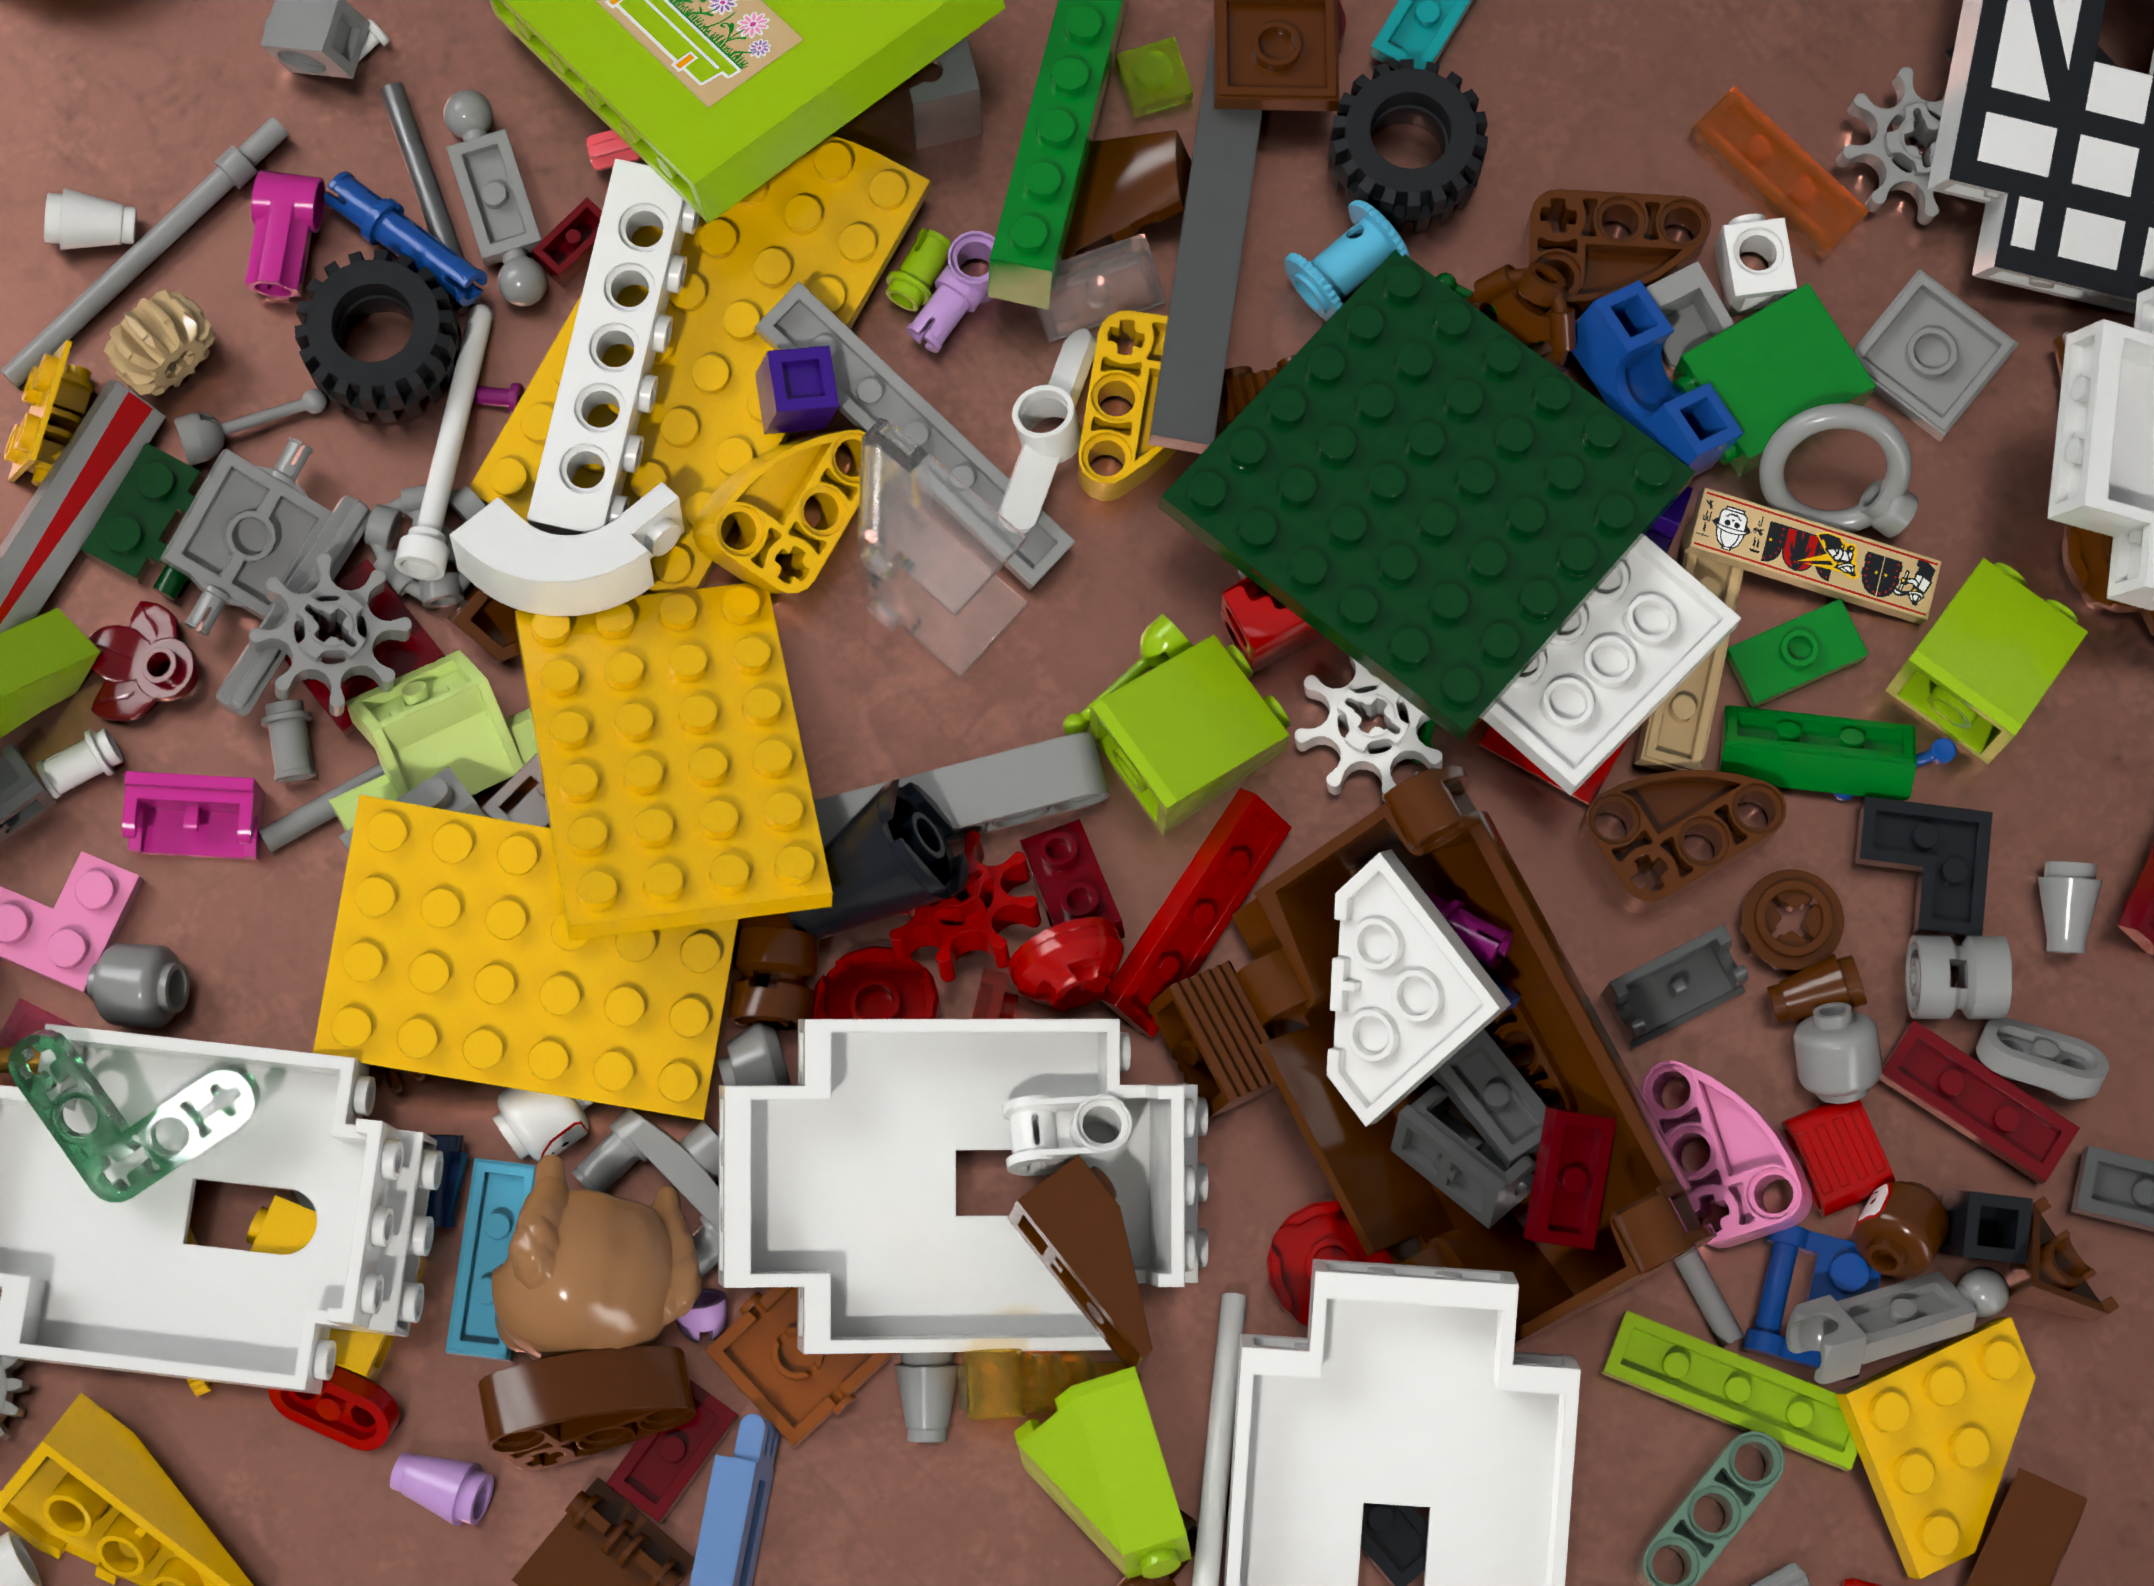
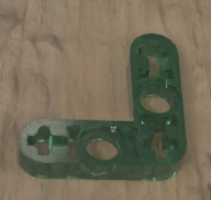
M51 1029L34 1031L20 1039L12 1047L8 1058L9 1072L15 1084L90 1190L100 1199L108 1202H124L135 1197L240 1126L256 1111L260 1101V1089L255 1078L246 1069L236 1065H224L212 1070L129 1126L74 1046L63 1034ZM31 1045L39 1053L50 1049L55 1054L56 1060L49 1067L59 1084L70 1076L77 1083L61 1092L52 1102L46 1095V1092L52 1090L57 1084L47 1071L41 1070L34 1074L30 1070L27 1063L34 1058ZM215 1082H219L225 1089L236 1085L242 1093V1096L235 1102L239 1112L235 1113L230 1106H225L204 1121L197 1110L210 1102L219 1093ZM82 1098L89 1101L95 1107L98 1122L93 1131L78 1133L67 1126L63 1110L69 1100ZM188 1098H192L194 1107L186 1102ZM174 1116L187 1124L190 1131V1142L186 1149L170 1151L158 1142L156 1126L161 1118ZM205 1123L213 1128L214 1131L208 1133ZM138 1135L140 1143L135 1141L132 1136ZM142 1146L144 1153L149 1158L138 1164L128 1173L127 1179L131 1185H127L121 1178L113 1182L107 1179L104 1172L111 1166L107 1155H110L113 1160L119 1162ZM152 1161L158 1164L160 1168L154 1169Z

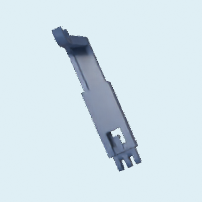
M757 1414L746 1415L741 1420L733 1457L715 1454L689 1586H752L779 1440L777 1428L769 1420Z

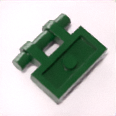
M145 443L81 550L86 556L138 584H141L153 563L163 568V571L154 584L153 589L166 598L175 601L186 581H193L190 577L159 559L167 547L166 541L181 516H185L193 502L194 495L204 480L202 473L156 447Z

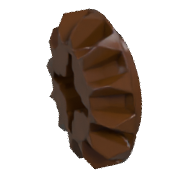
M1788 869L1771 873L1753 886L1742 904L1740 931L1745 935L1752 955L1758 956L1769 963L1774 970L1801 971L1830 956L1842 938L1844 914L1840 900L1834 890L1824 880L1809 872ZM1807 904L1812 907L1805 914L1806 918L1801 923V927L1806 933L1804 936L1799 937L1794 931H1790L1785 935L1780 934L1777 938L1772 935L1782 919L1777 911L1778 907H1783L1790 913L1798 908L1803 909Z

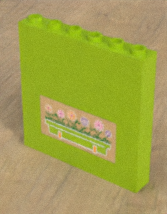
M489 0L495 16L708 224L1006 8L1004 0Z

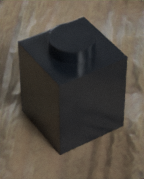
M1944 1188L1942 1204L1949 1215V1232L1937 1253L2026 1264L2033 1199Z

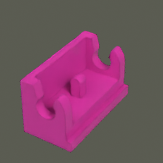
M125 772L124 784L126 786L122 815V837H128V850L131 853L259 860L261 840L259 830L262 829L265 791L254 778Z

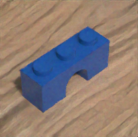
M1641 280L1593 301L1576 321V348L1571 351L1609 408L1695 471L1694 476L1711 469L1723 456V453L1729 450L1744 433L1710 382L1685 394L1671 383L1664 370L1662 348L1665 341L1675 330Z

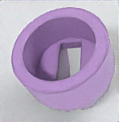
M702 1289L701 1295L688 1314L676 1319L679 1331L686 1338L694 1342H700L699 1332L709 1331L711 1340L718 1338L727 1324L726 1294L717 1289Z

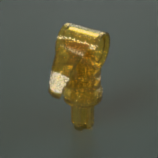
M1017 1348L962 1352L963 1363L957 1368L959 1408L965 1410L966 1420L1007 1419L1025 1417L1026 1414L1055 1413L1057 1407L1054 1399L1070 1386L1127 1368L1121 1361L1093 1362L1089 1354L1084 1350L1062 1351L1060 1354L1042 1353L1041 1355L1038 1353L1023 1354L1022 1349ZM1137 1373L1141 1384V1376Z

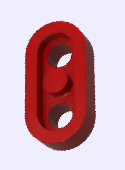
M337 1366L334 1368L331 1379L329 1381L323 1380L321 1395L268 1388L272 1404L284 1417L357 1450L371 1451L381 1447L396 1428L399 1421L398 1406L394 1398L384 1388Z

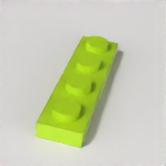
M1628 1310L1623 1312L1601 1374L1746 1432H1764L1773 1437L1781 1446L1846 1472L1852 1470L1858 1451L1836 1398V1393Z

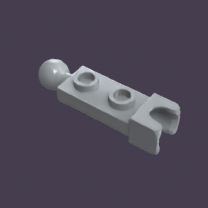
M1975 1267L1963 1275L1957 1287L1941 1271H1936L1836 1301L1831 1295L1800 1303L1794 1307L1787 1324V1349L1792 1353L1812 1350L1819 1351L1821 1353V1364L1815 1370L1814 1380L1820 1384L1836 1382L1858 1375L1861 1364L1973 1331L1976 1317L1991 1318L2003 1311L2009 1300V1285L2003 1275L1991 1267Z

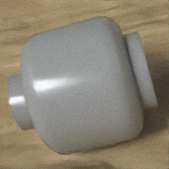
M115 943L103 952L98 963L91 967L87 977V992L89 998L95 1002L99 1015L108 1024L117 1026L163 1027L174 1018L176 1013L184 1009L190 990L189 973L186 966L179 962L177 955L169 947L163 945Z
M1832 1002L1816 1007L1813 1010V1016L1806 1018L1796 1027L1793 1043L1799 1081L1806 1090L1816 1094L1821 1101L1833 1104L1857 1101L1864 1098L1868 1094L1869 1088L1881 1078L1883 1065L1878 1028L1868 1015L1852 1011V1007L1847 1003Z

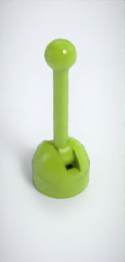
M1160 614L1147 626L1141 635L1139 646L1141 658L1083 711L1069 714L1063 721L1064 732L1067 735L1087 732L1088 722L1090 721V706L1138 678L1149 667L1155 668L1193 645L1164 614Z

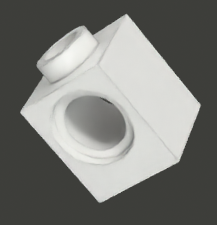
M1746 214L1730 220L1729 225L1722 226L1714 249L1724 306L1730 316L1758 312L1797 289L1785 217L1766 220L1763 214ZM1745 252L1758 253L1767 261L1769 268L1761 271L1752 270L1743 264L1740 254Z

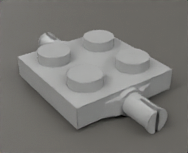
M289 437L288 443L273 469L253 465L228 449L221 451L159 559L190 577L195 585L203 591L188 619L184 622L187 627L191 629L197 628L196 632L208 637L224 605L241 607L264 620L274 602L266 598L267 580L271 577H277L284 586L286 585L332 513L329 509L310 499L300 485L295 482L308 457L313 453V449L308 445L300 446L302 444L301 441Z

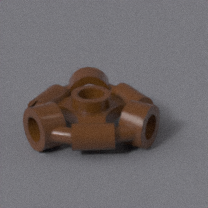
M1540 262L1530 263L1527 268L1515 269L1512 265L1507 264L1474 282L1475 291L1468 298H1464L1466 301L1492 320L1493 310L1491 305H1493L1496 310L1498 325L1525 345L1545 341L1552 350L1541 355V357L1563 373L1568 370L1566 365L1568 352L1576 348L1575 309L1567 306L1563 293L1566 280L1559 271ZM1540 306L1551 307V309L1546 313Z

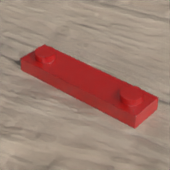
M1242 788L1238 790L1105 990L1106 994L1100 998L1129 1025L1142 1034L1153 1038L1160 1028L1154 1024V1016L1148 1013V1004L1169 986L1196 974L1231 921V915L1239 909L1292 828L1256 793Z

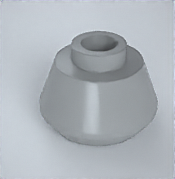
M756 1022L726 1043L729 1056L717 1059L724 1085H791L775 1027L766 1023Z

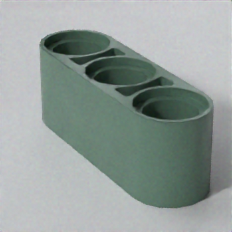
M1750 1431L1730 1439L1720 1448L1640 1548L1635 1558L1634 1570L1637 1580L1642 1586H1694L1697 1584L1779 1481L1784 1471L1785 1457L1781 1446L1773 1437L1764 1432ZM1743 1445L1756 1448L1764 1457L1766 1463L1765 1472L1758 1481H1749L1743 1478L1736 1470L1735 1455ZM1702 1496L1712 1497L1723 1506L1725 1522L1717 1533L1701 1529L1695 1521L1693 1515L1694 1506ZM1661 1547L1677 1551L1683 1559L1684 1574L1675 1585L1660 1581L1654 1574L1652 1568L1653 1557Z

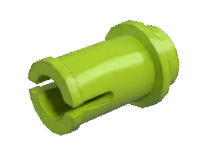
M926 228L920 229L915 242L898 271H891L886 277V282L889 285L885 292L887 297L893 303L908 311L915 312L918 311L921 305H926L932 297L930 288L948 259V250L952 242L934 230L930 229L928 232Z

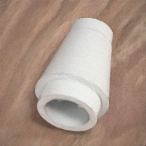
M64 188L63 194L48 193L45 208L44 241L45 243L60 244V250L121 245L122 243L134 244L137 207L124 206L121 203Z

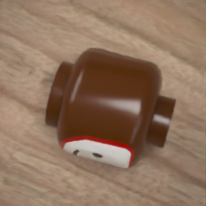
M1911 1181L1887 1182L1873 1192L1853 1229L1854 1245L1860 1256L1877 1272L1896 1278L1917 1277L1929 1269L1949 1232V1215L1942 1202L1930 1188Z

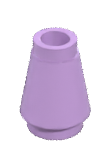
M403 1452L393 1467L390 1477V1488L401 1492L405 1497L454 1526H459L463 1522L476 1525L484 1516L490 1503L494 1488V1477L491 1474L482 1472V1467L479 1463Z

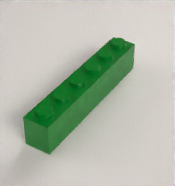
M1058 0L990 255L988 297L1049 310L1129 0Z

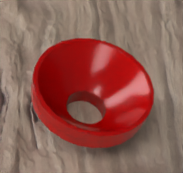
M1103 917L1073 919L1050 927L1021 945L1009 960L1008 972L1019 993L1032 1001L1050 1005L1058 1011H1066L1077 1006H1087L1106 994L1105 988L1118 970L1123 957L1124 947L1121 941L1122 938L1116 924L1110 919Z

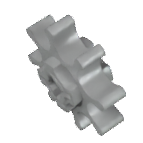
M1903 67L1892 80V86L1897 95V105L1895 107L1880 108L1874 105L1863 93L1857 94L1847 108L1848 114L1864 121L1869 127L1871 141L1865 145H1846L1837 155L1836 162L1838 166L1843 168L1854 163H1866L1877 172L1879 187L1865 202V208L1869 212H1876L1882 206L1888 192L1903 190L1910 193L1917 203L1918 223L1927 225L1939 213V207L1933 196L1934 191L1927 190L1945 93L1942 100L1937 102H1928L1921 99L1913 88V70L1910 67ZM1892 124L1893 131L1887 132L1888 125ZM1908 137H1911L1913 145L1906 146L1905 141ZM1924 146L1926 151L1919 155L1917 147Z
M322 553L316 558V574L319 578V584L309 593H293L287 590L277 577H271L267 580L266 598L280 605L286 611L288 617L284 624L272 630L252 628L249 632V648L252 652H260L270 648L279 649L285 652L291 659L292 665L289 670L275 680V696L278 699L286 700L294 686L300 681L316 679L324 683L329 689L330 714L340 716L344 713L345 697L341 687L350 677L356 675L367 676L373 679L383 692H390L394 688V670L380 664L374 657L373 650L382 641L398 640L405 642L409 640L412 623L407 617L384 621L375 617L368 606L370 601L385 589L386 576L383 571H372L367 583L360 589L352 591L343 590L336 586L331 579V556L327 553ZM360 626L364 628L365 638L358 632ZM336 627L342 630L341 641L333 636L329 637L325 642L319 640V629L326 633L332 632ZM296 631L303 637L300 643L296 641Z

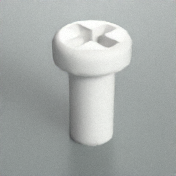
M368 19L370 22L369 30L359 61L379 43L386 46L390 42L388 36L372 19Z

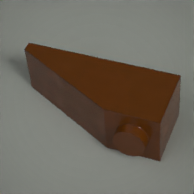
M1077 1155L1016 1201L1008 1220L1126 1368L1135 1366L1137 1370L1143 1365L1153 1348L1121 1208L1115 1200L1117 1193L1112 1182L1101 1169L1096 1166L1089 1168L1083 1159Z

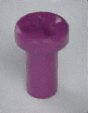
M512 383L510 389L476 386L473 400L474 404L508 407L510 414H512L525 390L521 383Z

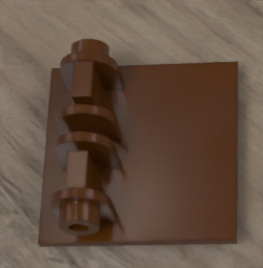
M597 1477L586 1492L580 1491L565 1509L567 1512L565 1517L514 1576L512 1581L518 1586H679L693 1570L695 1558L614 1489L608 1486L601 1478Z

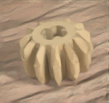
M164 289L156 292L150 300L146 298L140 299L138 306L131 312H124L125 318L120 324L113 327L109 333L111 339L107 342L104 352L116 370L115 374L127 387H132L140 395L151 393L157 396L163 394L171 385L179 387L182 379L188 374H194L198 363L208 358L210 353L208 347L213 344L216 334L211 329L210 322L205 318V312L191 298L187 299L180 291L168 292Z

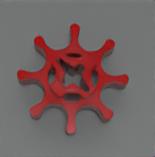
M969 831L965 834L964 853L968 862L969 881L965 889L952 898L899 914L912 916L913 918L906 925L895 928L889 933L894 955L898 960L907 959L911 953L923 946L938 947L939 951L936 954V962L940 977L944 982H951L956 978L955 964L958 958L971 950L974 952L978 950L986 951L992 955L998 968H1007L1011 958L1007 941L999 935V932L1013 924H1022L1032 928H1036L1041 924L1039 906L1035 896L1015 897L1008 894L1014 887L1025 884L1030 880L1025 854L1023 852H1015L1007 861L996 866L981 864L984 858V851L980 834L977 831Z

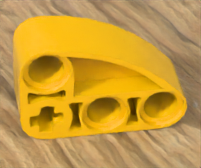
M1118 311L1109 315L1101 324L1097 337L1078 455L1079 483L1083 491L1091 498L1100 501H1113L1124 496L1151 477L1176 452V449L1148 445L1168 316L1137 311ZM1120 339L1133 341L1131 355L1118 353ZM1110 396H1120L1127 399L1133 408L1122 416H1111L1101 410L1099 404ZM1110 455L1116 457L1122 463L1123 468L1112 476H1102L1096 474L1091 469L1090 463L1096 457Z
M861 430L825 432L792 440L753 458L727 478L711 495L697 515L693 525V539L697 548L706 557L745 583H750L770 592V594L799 593L808 589L817 578L879 471L881 451L877 441L870 434ZM841 443L849 449L852 456L850 470L845 475L838 469L835 462V454ZM810 496L817 500L821 508L820 520L814 528L806 522L804 517V506ZM728 515H731L739 526V537L732 548L724 542L721 536V526L723 520ZM777 554H784L780 564L787 569L785 576H779L782 567L775 561Z

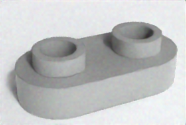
M2011 1018L1988 1021L1976 1046V1053L1980 1061L2004 1079L2009 1081L2018 1080L2044 1088L2062 1098L2070 1100L2091 1098L2097 1095L2110 1068L2106 1056L2092 1044Z

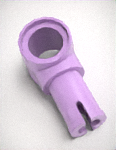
M969 231L959 235L952 242L948 250V265L934 282L937 290L914 321L906 328V332L917 343L921 344L925 339L927 341L925 348L933 353L939 352L943 342L966 311L974 312L979 304L993 299L987 296L989 272L980 277H971L960 270L962 264L973 258H981L990 263V255L995 240L992 235L983 231Z

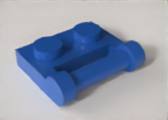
M1795 1225L1794 1227L1770 1234L1767 1237V1242L1772 1244L1754 1329H1747L1743 1350L1772 1359L1817 1369L1821 1364V1353L1819 1351L1812 1350L1792 1353L1787 1349L1786 1338L1779 1335L1797 1253L1800 1252L1814 1256L1804 1302L1831 1295L1836 1301L1876 1290L1879 1286L1881 1273L1874 1270L1860 1256L1854 1242L1812 1232ZM1859 1374L1849 1378L1856 1379L1859 1377Z

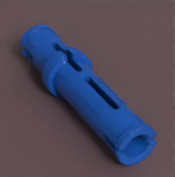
M347 171L339 173L330 181L327 187L335 191L339 196L336 197L330 192H324L323 201L325 205L335 209L361 229L363 239L374 246L376 244L385 246L398 257L404 254L413 258L419 271L423 267L428 268L435 275L439 287L443 286L445 292L455 298L462 306L470 305L481 295L483 290L472 282L475 280L481 286L486 285L487 274L483 270L477 269L405 216L404 208L393 198L382 199Z

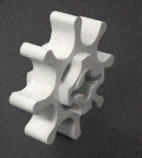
M1350 657V663L1356 673L1353 680L1345 687L1332 689L1321 683L1314 675H1309L1305 678L1304 689L1306 696L1321 701L1328 707L1330 713L1327 720L1319 727L1297 729L1295 731V743L1299 751H1306L1316 745H1327L1338 752L1341 758L1339 764L1326 778L1327 789L1331 794L1338 795L1341 793L1346 778L1352 772L1369 770L1380 778L1382 782V799L1385 802L1384 794L1396 786L1391 773L1399 762L1405 759H1416L1421 761L1428 769H1441L1443 764L1442 752L1425 746L1417 736L1420 726L1431 719ZM1401 710L1406 713L1408 723L1400 719L1399 712ZM1378 714L1384 716L1385 730L1375 726L1369 734L1363 732L1362 718L1372 721ZM1340 724L1348 730L1345 738L1340 734L1338 728Z

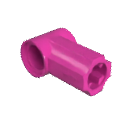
M260 170L257 173L251 201V216L255 229L245 279L248 290L261 293L266 297L288 300L290 297H301L312 233L317 234L320 230L324 216L325 203L323 195L325 192V182L323 178Z

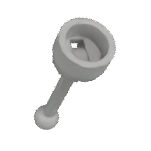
M310 389L304 393L302 399L224 423L219 422L214 416L204 412L189 413L173 419L188 464L193 466L217 456L224 445L225 435L305 410L313 414L320 413L327 405V398L319 389Z

